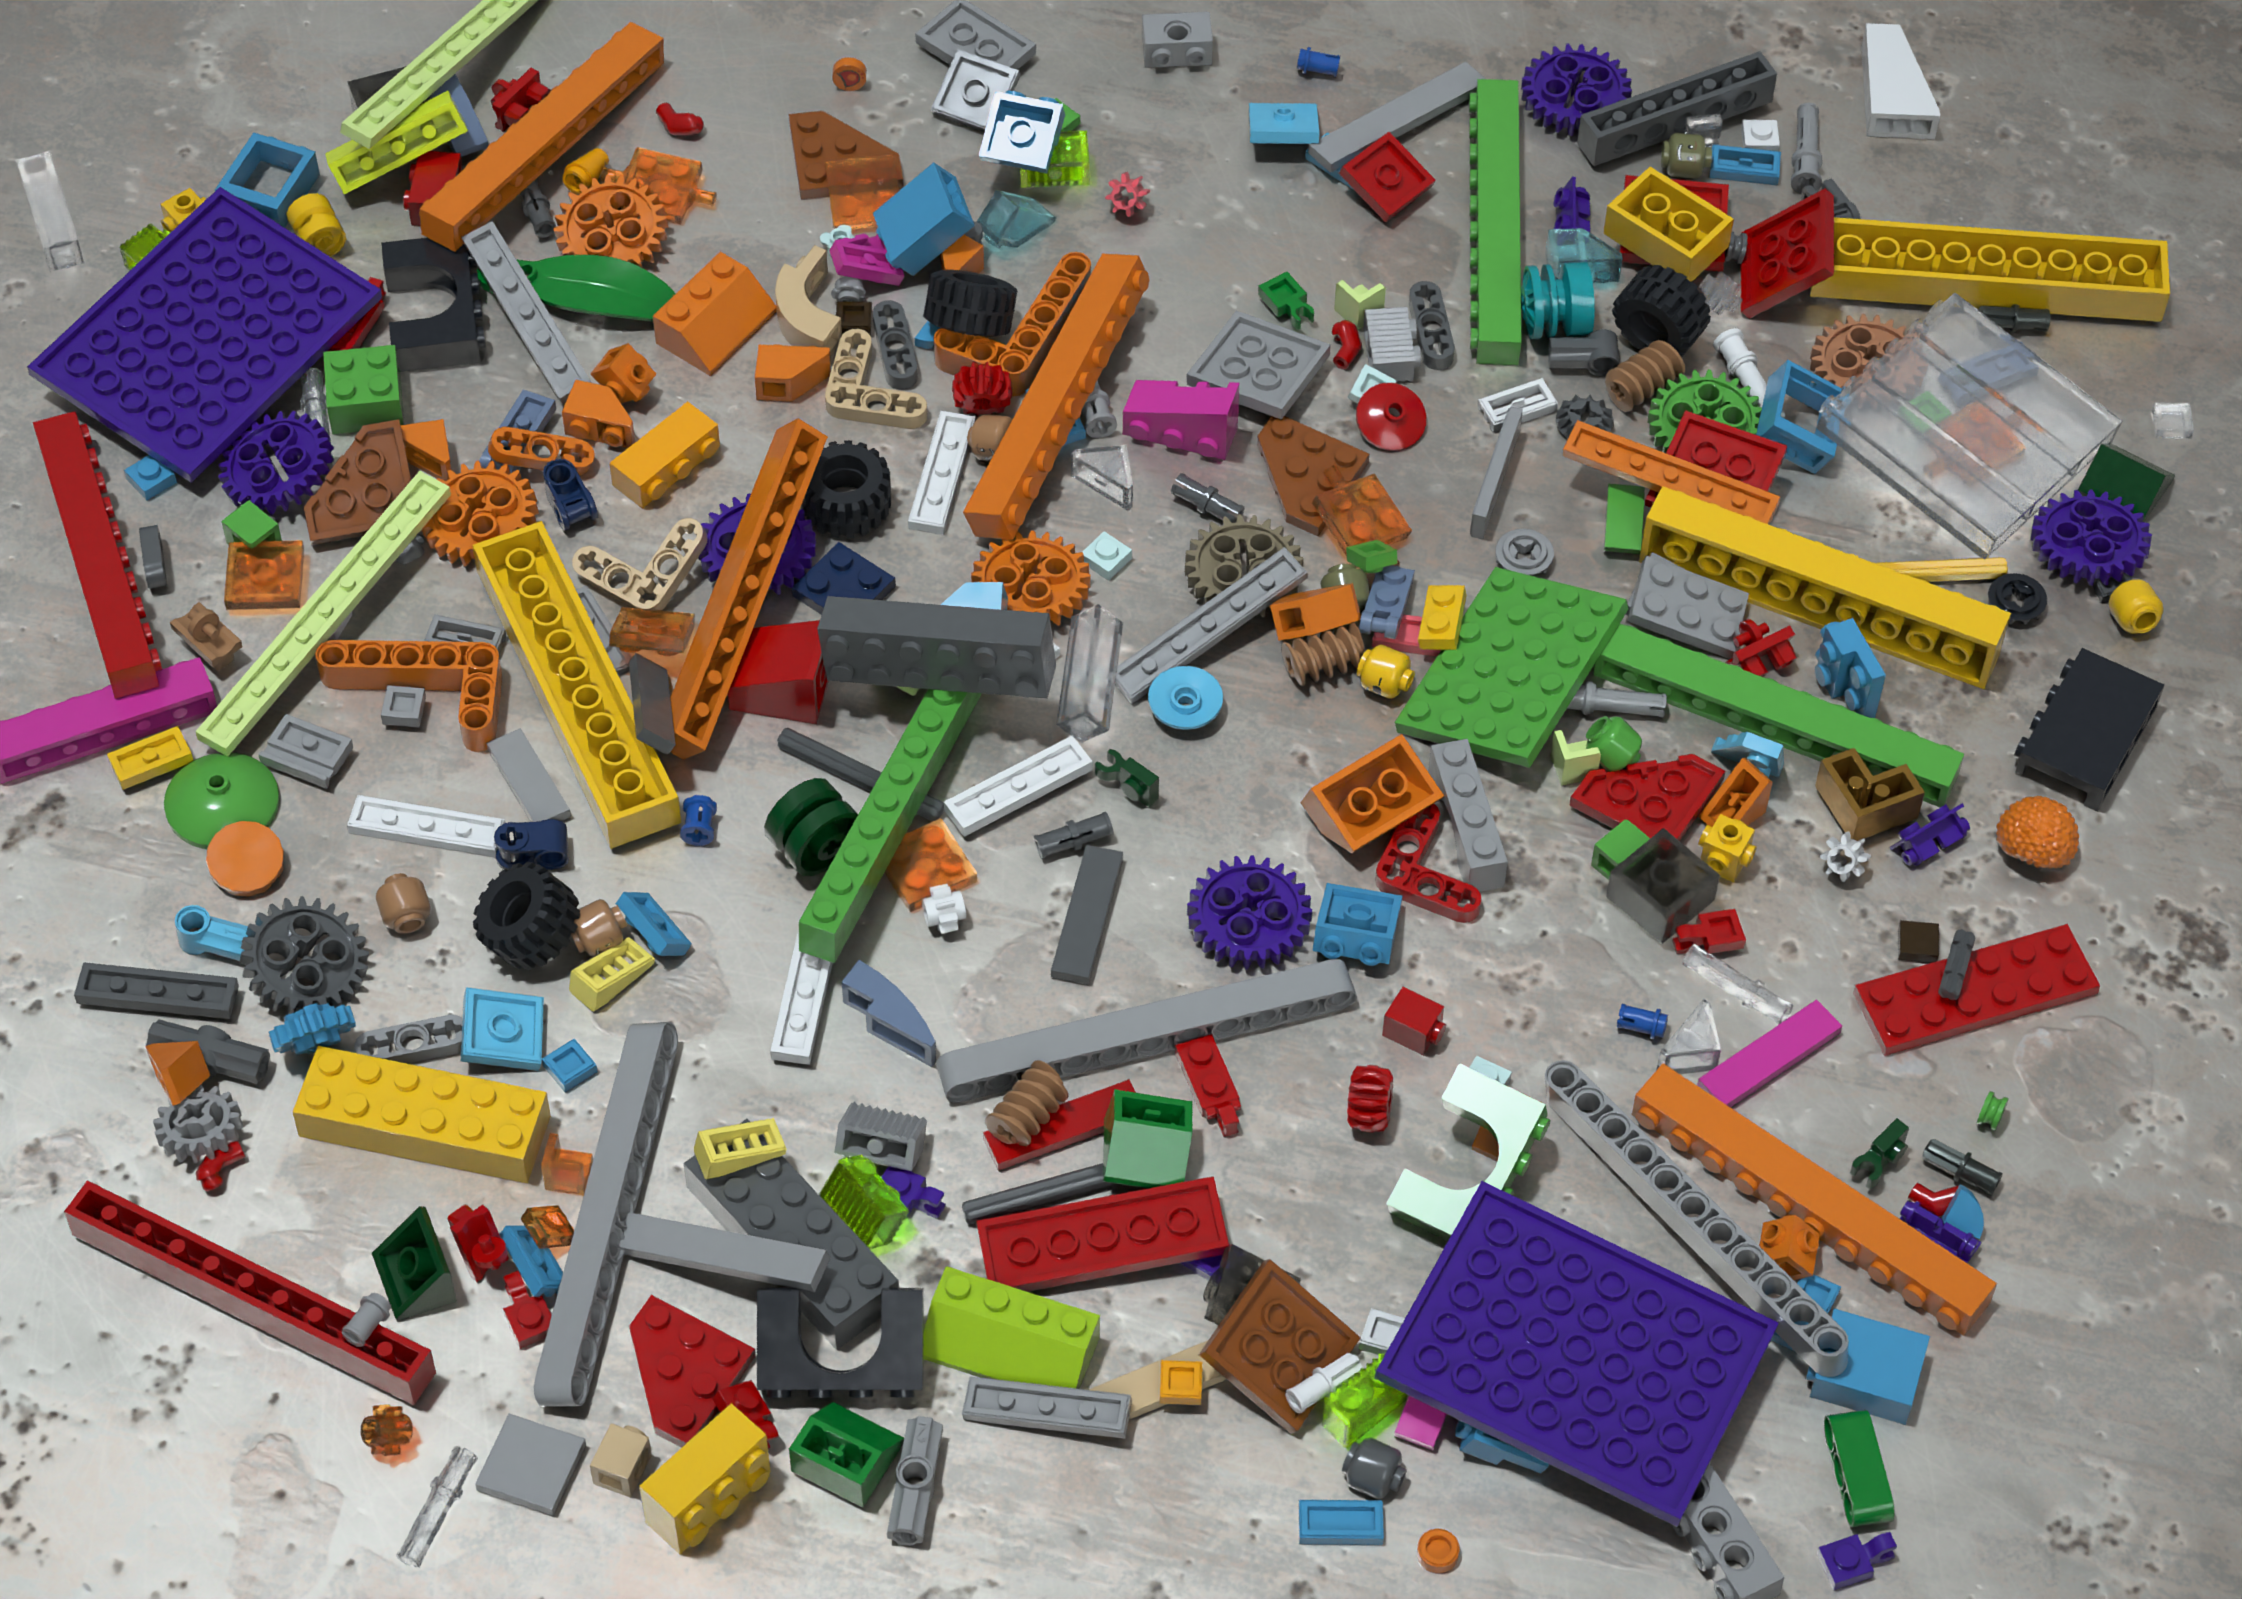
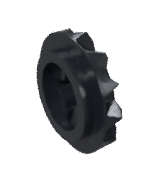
M2011 573L1998 577L1990 585L1987 594L1989 599L1988 605L1997 606L2011 613L2010 624L2015 620L2021 621L2025 625L2031 619L2038 620L2047 605V594L2043 586L2032 577L2024 574ZM2012 592L2018 600H2023L2022 607L2017 605L2015 601H2010Z

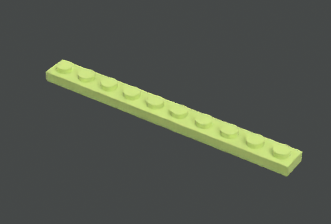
M482 0L347 117L341 124L340 133L370 149L538 0Z
M422 471L415 475L195 731L197 740L227 757L232 753L312 659L317 648L330 638L451 496L448 485Z

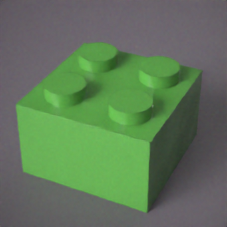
M395 345L323 352L326 402L332 435L359 432L364 425L399 419L400 425H404L401 376Z

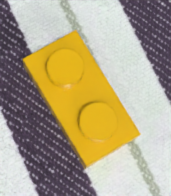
M1428 585L1418 636L1420 649H1457L1467 597L1465 585Z
M178 726L107 753L109 763L122 790L194 761L192 753Z

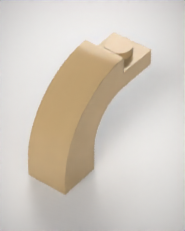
M814 245L807 256H802L799 259L796 268L784 264L778 274L775 287L777 320L783 336L791 346L830 348L831 357L837 349L842 336L841 318L817 308L809 301L811 295L828 274L827 250Z

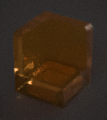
M550 1133L541 1164L545 1190L584 1196L593 1163V1155L591 1153L561 1149L559 1135Z

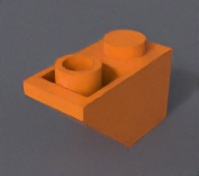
M759 344L755 370L756 399L793 402L830 377V348Z
M575 380L562 410L565 435H570L577 439L607 443L613 447L629 448L635 443L633 421L612 389L604 385Z
M1353 583L1288 594L1270 605L1279 641L1314 635L1361 619Z

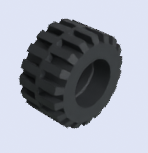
M1654 265L1653 267L1646 266L1639 270L1615 299L1612 314L1616 318L1614 320L1616 326L1622 331V336L1628 339L1634 348L1641 350L1648 347L1650 343L1661 340L1670 344L1683 357L1708 327L1707 325L1711 319L1709 315L1710 307L1705 303L1706 298L1704 294L1699 292L1698 286L1694 282H1690L1687 276L1675 272L1672 268L1666 267L1664 269L1661 265Z
M961 270L936 271L930 274L923 317L935 326L958 333L983 337L1007 335L1011 331L1018 290L1004 280L984 274Z
M844 440V444H837L836 441L830 442L829 447L822 450L801 504L804 516H807V520H811L812 527L817 525L818 532L822 534L830 532L833 538L846 535V538L850 539L854 538V534L860 533L862 536L869 534V528L876 530L881 526V519L886 520L889 515V508H891L890 470L887 468V461L884 457H879V452L876 449L868 450L867 444L859 442L858 445H854L850 440ZM840 487L857 488L856 490L850 492L834 491V489Z
M526 862L522 865L517 863L512 865L509 871L505 868L499 872V877L495 880L492 878L487 884L489 887L480 894L478 898L480 903L475 906L473 913L477 916L473 921V928L477 930L475 935L484 946L514 968L521 969L523 967L526 970L534 969L536 964L539 967L546 965L548 959L551 957L555 959L560 955L559 951L563 946L567 947L571 941L569 937L572 933L576 932L578 925L574 923V920L580 918V910L576 908L579 905L578 898L573 895L574 892L571 888L539 864L535 865L533 862Z

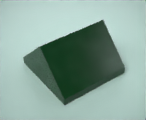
M2105 443L2100 445L2078 491L2082 496H2087L2091 489L2094 491L2095 497H2101L2104 492H2108V500L2111 501L2120 496L2122 497L2121 505L2124 507L2128 504H2134L2133 514L2143 513V522H2145L2174 480L2175 474L2112 443Z
M419 1206L371 1253L396 1320H404L457 1301L451 1273L426 1207Z

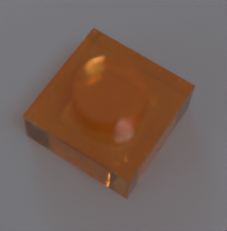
M559 1205L527 1208L520 1218L539 1249L571 1245L574 1229Z

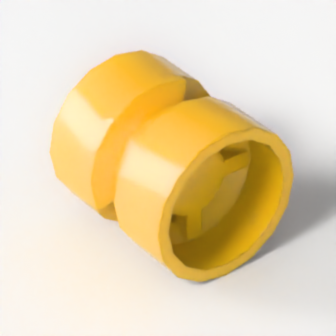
M318 193L307 194L293 201L288 207L287 219L293 232L298 237L329 257L334 256L344 247L346 234L336 218L329 200L324 195Z

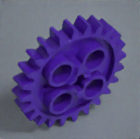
M1566 44L1565 51L1562 52L1559 48L1553 46L1552 55L1541 51L1540 60L1532 58L1531 66L1525 67L1521 83V100L1526 101V111L1533 110L1532 118L1534 120L1544 118L1543 127L1553 123L1556 125L1555 132H1560L1564 127L1568 128V133L1572 136L1575 129H1579L1582 114L1630 98L1632 94V80L1627 78V68L1619 69V59L1609 62V52L1599 56L1597 55V47H1593L1590 52H1587L1583 44L1579 45L1578 50H1573L1570 44ZM1586 71L1583 74V81L1579 83V78L1582 72ZM1574 96V101L1571 107L1568 108L1570 103V97Z
M279 411L275 420H271L267 414L264 417L263 424L259 425L256 421H253L251 424L252 430L249 432L245 430L241 434L242 438L235 440L231 444L233 450H227L222 453L226 461L218 465L223 472L218 475V478L223 484L221 486L236 507L242 506L250 500L262 511L266 507L270 515H273L277 506L281 505L284 511H288L289 502L294 501L296 504L301 505V495H314L311 487L323 484L320 475H327L330 469L327 464L334 462V458L330 453L334 450V447L325 428L321 426L317 419L311 420L307 413L299 417L296 411H292L288 418H286L284 413ZM266 444L271 446L278 461L288 475L289 479L286 482L283 481L264 449Z
M2091 489L2087 496H2082L2078 490H2074L2073 498L2060 493L2059 502L2050 498L2048 499L2047 507H2039L2038 515L2034 516L2030 540L2033 541L2032 551L2039 552L2038 561H2048L2047 570L2049 571L2057 568L2061 569L2060 578L2072 574L2074 575V583L2079 582L2083 577L2087 578L2089 585H2093L2095 578H2100L2104 585H2108L2109 577L2112 576L2115 580L2121 582L2124 573L2133 576L2135 568L2143 567L2144 559H2148L2152 534L2149 533L2150 524L2143 522V513L2133 514L2134 504H2128L2123 507L2121 505L2122 497L2120 496L2111 501L2108 500V492H2104L2101 497H2095V493Z
M747 494L746 502L744 503L733 497V507L731 508L722 503L719 504L720 515L710 512L708 514L709 523L701 524L707 533V544L698 560L701 561L702 572H708L710 582L717 581L751 494ZM803 509L799 510L769 586V589H773L777 595H781L780 586L783 584L792 589L794 586L793 577L801 579L805 575L804 568L811 569L812 557H816L815 531H812L811 520H805Z
M1250 855L1248 864H1242L1240 858L1235 856L1234 866L1229 867L1226 862L1221 860L1219 861V872L1208 867L1206 869V879L1199 877L1196 879V889L1190 890L1189 902L1187 903L1188 928L1194 930V942L1203 941L1202 951L1204 953L1215 949V961L1218 962L1224 956L1229 957V967H1233L1238 960H1242L1245 970H1249L1251 961H1257L1260 968L1265 969L1266 959L1270 958L1278 965L1280 964L1281 952L1286 956L1292 957L1294 946H1303L1304 935H1309L1310 922H1312L1311 896L1305 895V883L1296 884L1297 873L1292 872L1284 875L1283 863L1273 869L1270 868V858H1266L1259 865L1256 864L1254 855ZM1259 889V890H1262V891H1261V892H1255V891H1253V890ZM1218 904H1228L1229 906H1220ZM1271 918H1279L1281 920L1274 921L1271 920ZM1241 932L1246 933L1247 935H1237L1235 933Z

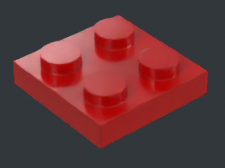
M1387 132L1342 166L1339 172L1344 180L1385 222L1429 190L1436 181L1390 132Z

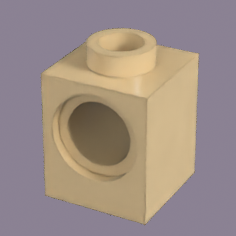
M611 1423L590 1463L593 1484L631 1498L652 1457L649 1437L636 1427L624 1426L623 1428Z

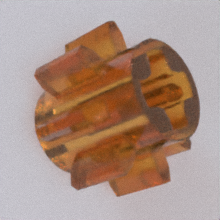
M390 1404L373 1406L374 1416L364 1417L360 1433L364 1444L371 1447V1454H383V1456L400 1455V1445L410 1442L413 1434V1425L409 1416L402 1413L403 1407H391Z

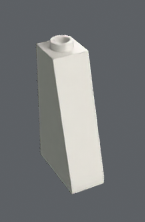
M1866 23L1861 49L1867 137L1935 139L1940 119V110L1901 26L1898 24Z

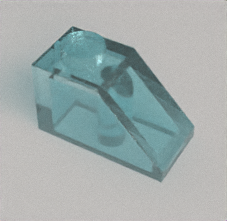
M996 190L977 222L982 225L983 232L985 233L983 238L997 248H1001L1002 245L1017 248L1052 225L1056 217L1034 198Z

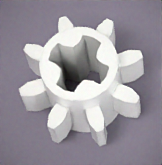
M1849 831L1842 835L1841 842L1833 836L1828 839L1826 843L1831 850L1820 855L1821 859L1827 860L1829 868L1826 873L1831 874L1835 872L1840 874L1842 882H1845L1850 877L1851 871L1858 877L1862 875L1865 870L1860 863L1871 858V854L1864 853L1862 845L1865 839L1863 838L1859 841L1851 839ZM1845 850V855L1852 857V861L1847 863L1846 857L1840 856V852Z
M948 884L930 887L931 897L922 899V908L927 926L937 925V929L941 934L959 930L957 921L966 919V909L961 891L951 892Z

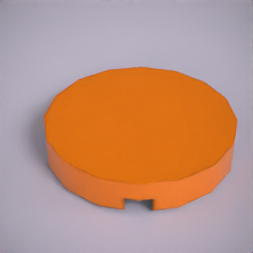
M239 821L226 825L214 835L207 847L206 863L211 879L221 888L225 889L226 892L234 896L250 897L265 892L272 886L277 877H280L283 871L285 856L279 838L270 828L258 822Z

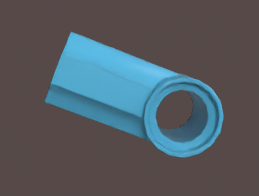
M198 905L185 906L176 914L175 926L178 942L184 952L193 955L209 952L240 960L241 952L245 951L241 948L243 937H248L246 935L248 926L209 916L206 909ZM200 928L198 931L189 932L190 929Z

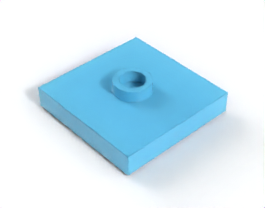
M1249 103L1250 143H1319L1317 104Z
M466 987L463 1000L461 1062L539 1071L542 1061L544 997Z

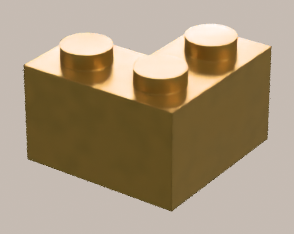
M1855 748L1822 759L1815 787L1844 832L1849 831L1851 839L1857 841L1917 819L1925 791L1907 764L1873 776Z

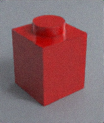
M1402 987L1384 1015L1382 1036L1424 1056L1431 1043L1437 1045L1445 1032L1446 1024L1442 1022L1444 1006Z

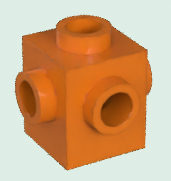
M627 343L610 349L590 375L600 385L610 387L622 404L631 400L634 402L641 400L649 392L650 387L648 385L656 376V373L648 365L646 358L637 353Z
M1786 1215L1780 1219L1763 1223L1759 1246L1795 1281L1813 1276L1820 1234L1800 1217Z

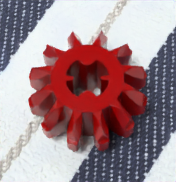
M988 361L980 365L973 362L971 367L961 366L959 373L954 374V380L952 381L955 407L962 408L963 414L974 413L976 417L984 414L992 415L993 412L1003 413L1005 407L1010 405V400L1012 399L1010 373L1002 371L1001 365L990 366Z
M1377 1065L1356 1066L1353 1070L1347 1100V1121L1353 1129L1374 1133V1131L1384 1132L1388 1127L1394 1086L1393 1075L1389 1069L1380 1068Z

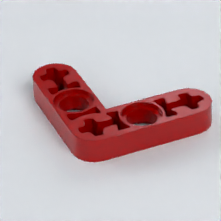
M1434 803L1397 826L1377 865L1376 886L1381 892L1403 896L1402 901L1456 922H1471L1480 913L1482 898L1478 889L1468 883L1420 865L1439 827L1440 811ZM1426 815L1429 818L1423 821L1419 832L1415 829L1416 819ZM1403 841H1411L1418 846V849L1413 853H1404L1397 846ZM1397 863L1400 865L1399 876H1395L1393 880H1390L1387 876L1393 873ZM1430 883L1435 885L1439 891L1435 895L1426 896L1419 892L1418 887L1422 884ZM1445 891L1450 892V896L1447 895V901H1444ZM1463 899L1470 901L1464 907L1458 906V903H1461Z

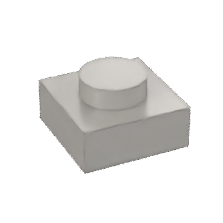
M387 685L381 712L382 724L420 727L426 700L425 688Z

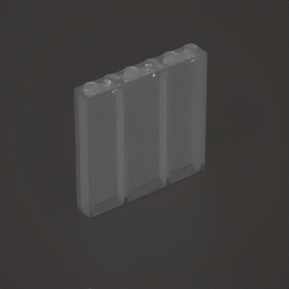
M1953 293L1944 302L1938 300L1929 310L1927 317L1923 321L1919 318L1915 320L1907 330L1905 337L1902 339L1895 338L1886 348L1884 355L1880 359L1877 356L1872 358L1865 366L1863 374L1858 378L1855 375L1852 376L1845 383L1837 397L1830 395L1819 409L1822 415L1816 428L1979 557L1986 560L2039 510L2040 506H2044L2048 499L2054 497L2094 459L2101 444L2112 443L2122 420L1957 293Z

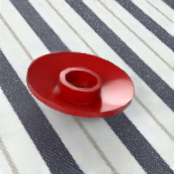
M1381 383L1371 387L1362 395L1356 408V422L1361 434L1369 443L1383 450L1400 451L1411 447L1420 439L1426 427V411L1422 401L1412 390L1400 384ZM1388 409H1396L1400 416H1392Z

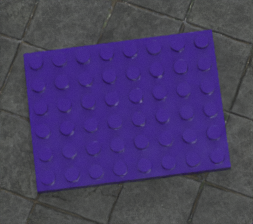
M219 187L27 366L31 377L192 483L251 426L253 421H256L323 356V352H327L382 299L381 289L222 187Z
M1481 1181L1379 1364L1374 1378L1678 1527L1776 1332L1779 1322Z

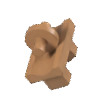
M200 602L196 603L186 615L181 618H175L170 622L171 629L217 671L233 662V653L243 647L241 640L219 620L218 615L213 610L207 609Z

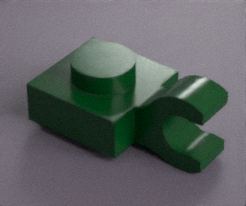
M1109 749L1107 751V761L1113 764V766L1107 767L1098 761L1095 763L1096 776L1104 781H1120V788L1131 800H1138L1150 808L1159 799V777L1131 757L1125 760L1119 752Z
M1896 1118L1872 1142L1870 1149L1853 1161L1850 1174L1855 1176L1862 1169L1869 1170L1872 1174L1868 1178L1866 1187L1871 1189L1877 1186L1883 1167L1889 1161L1892 1164L1897 1163L1906 1152L1908 1145L1905 1144L1909 1127Z

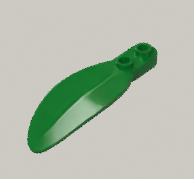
M564 255L539 261L516 259L525 275H528V280L543 303L569 311L653 322V315L676 294L663 280L635 264L617 258L598 255ZM478 268V280L482 289L488 293H493Z

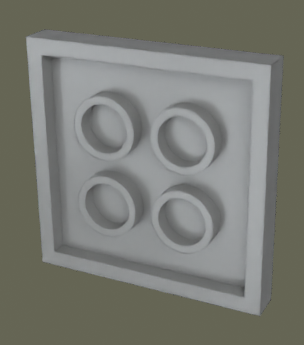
M1235 311L1187 373L1186 385L1196 387L1197 382H1209L1210 387L1227 388L1229 382L1240 383L1239 404L1282 420L1330 356L1331 344Z

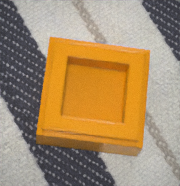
M1161 1360L1160 1404L1201 1405L1202 1362Z

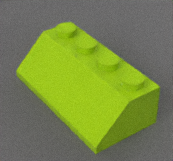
M946 1266L931 1300L924 1328V1360L980 1378L1080 1389L1100 1339V1315Z

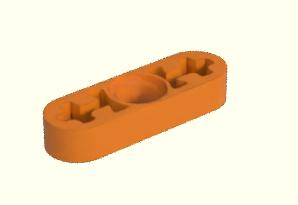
M500 427L496 429L488 443L489 455L495 461L502 464L543 471L547 463L556 459L559 449H561V459L570 461L575 466L579 476L588 472L595 457L592 446L584 440L513 427ZM502 440L508 441V447H511L510 450L504 449L501 443ZM525 443L526 446L524 448L523 453H521V450L523 448L521 444ZM539 444L547 447L551 456L548 458L537 457L532 451V446ZM573 452L579 454L581 462H575V458L572 455Z

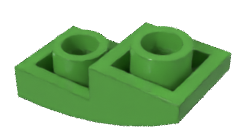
M1608 483L1603 551L1640 554L1645 487Z

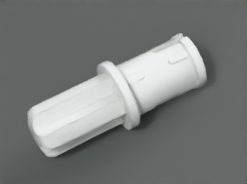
M1347 1353L1325 1368H1315L1312 1371V1376L1293 1388L1286 1390L1285 1396L1291 1408L1300 1414L1325 1396L1328 1398L1335 1396L1336 1389L1360 1375L1363 1371L1359 1358L1355 1354Z

